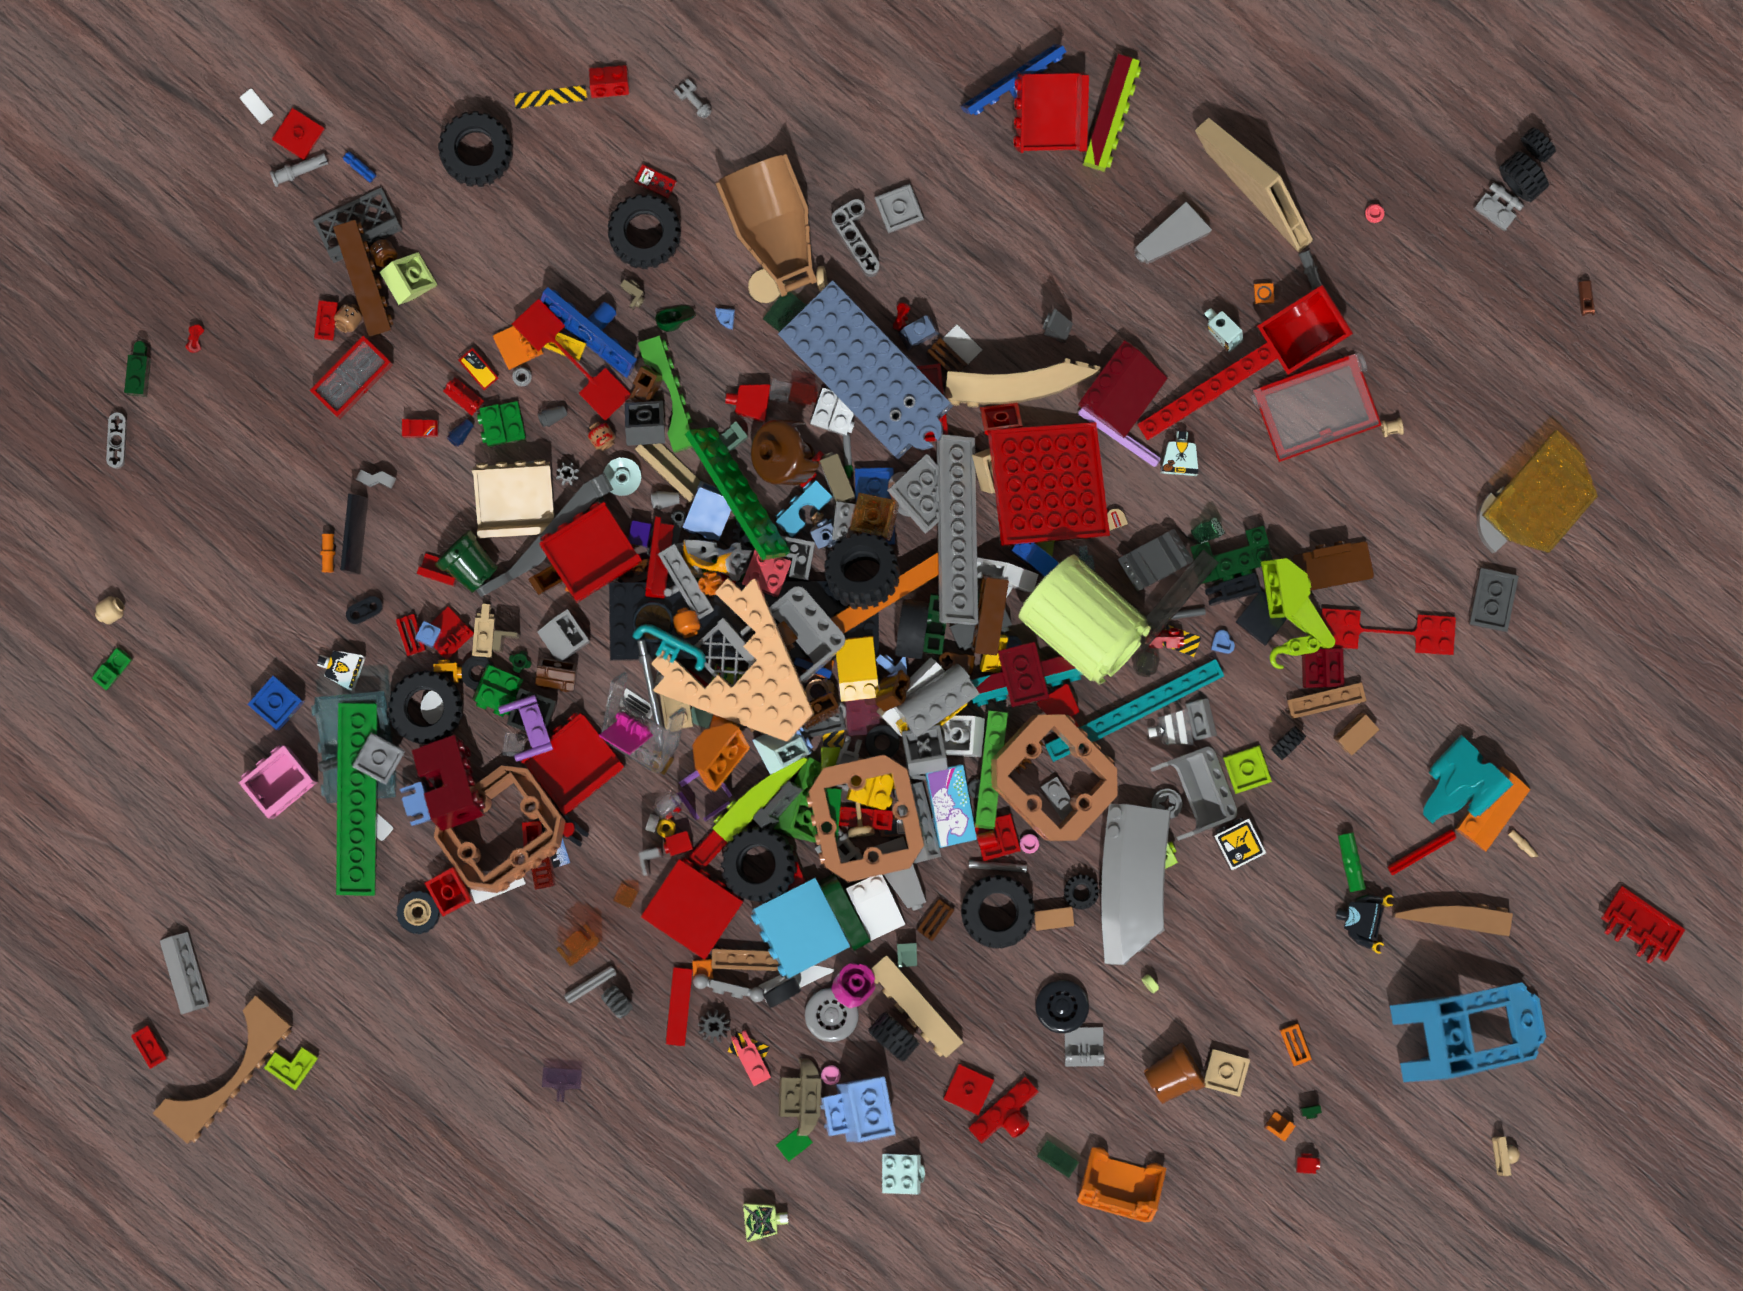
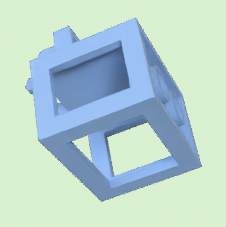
M869 1077L836 1084L837 1095L821 1098L822 1105L820 1106L821 1109H825L827 1120L824 1128H827L828 1136L845 1133L847 1142H862L896 1135L885 1077Z

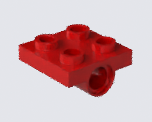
M1011 814L997 817L994 830L975 828L983 861L1021 851Z

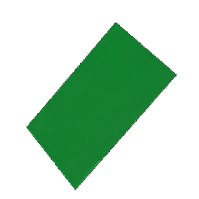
M799 1127L776 1145L788 1162L813 1143L808 1136H797Z

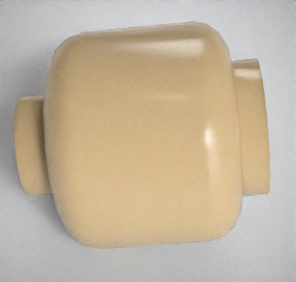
M108 596L96 604L95 616L98 621L110 625L123 617L124 604L119 598Z

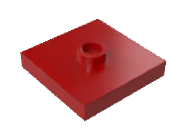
M292 108L272 138V141L305 161L325 131V128Z
M959 1064L943 1100L979 1115L994 1080Z

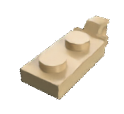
M482 604V611L477 613L475 618L472 656L492 658L495 619L494 614H490L491 604Z

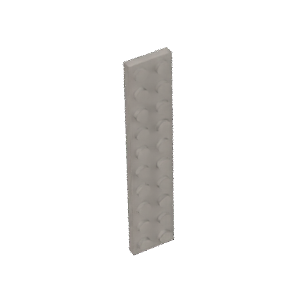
M942 434L940 441L937 440L939 621L976 625L978 624L976 475L972 455L975 454V438Z

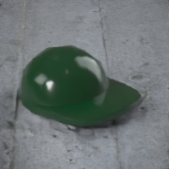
M679 305L661 310L656 314L655 321L660 329L665 332H673L683 322L694 318L696 313L689 306Z

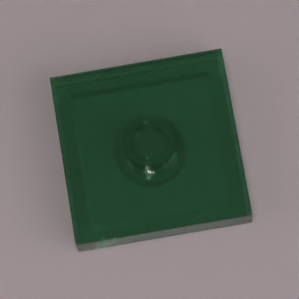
M788 292L786 296L778 298L763 320L780 332L807 305L791 292Z

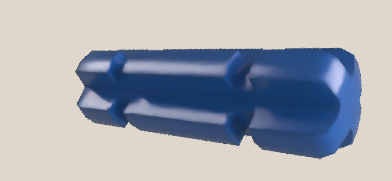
M347 152L344 155L343 160L348 165L350 164L361 176H364L368 182H372L375 179L376 174L368 170L369 168L358 158L355 159L351 152Z

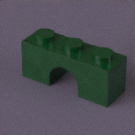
M931 593L923 652L942 655L946 623L939 621V594Z

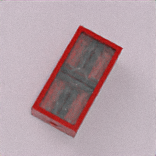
M362 336L309 391L337 418L341 419L393 364L372 343Z

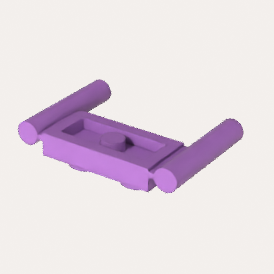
M535 695L498 707L500 714L519 708L532 749L514 754L516 762L553 750Z

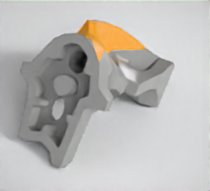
M696 539L684 540V543H677L676 545L679 552L683 554V558L692 574L697 578L704 577L702 569H706L709 572L712 571V573L715 571L722 572L728 575L730 579L739 581L740 576L747 572L754 553L753 550H741V543H734L729 549L724 550L718 548L716 542ZM702 547H706V552H705V553L702 552V550H701ZM717 555L718 560L716 563H713L712 559Z

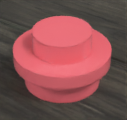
M1371 204L1365 211V217L1371 223H1378L1384 217V209L1378 204Z

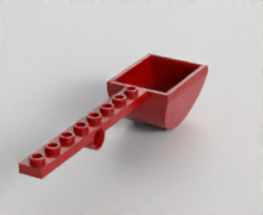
M1321 285L1258 325L1257 327L1267 343L1137 424L1146 440L1149 441L1202 406L1212 402L1221 394L1275 360H1279L1287 375L1354 334L1325 287Z

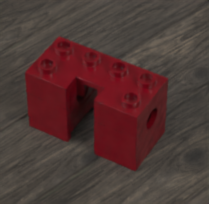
M452 735L411 750L418 776H425L429 788L444 784L443 787L424 793L430 820L441 831L485 816L483 809L486 806L483 798L479 796L478 789L474 786L475 780L471 774L473 773L469 760L471 752L462 740Z

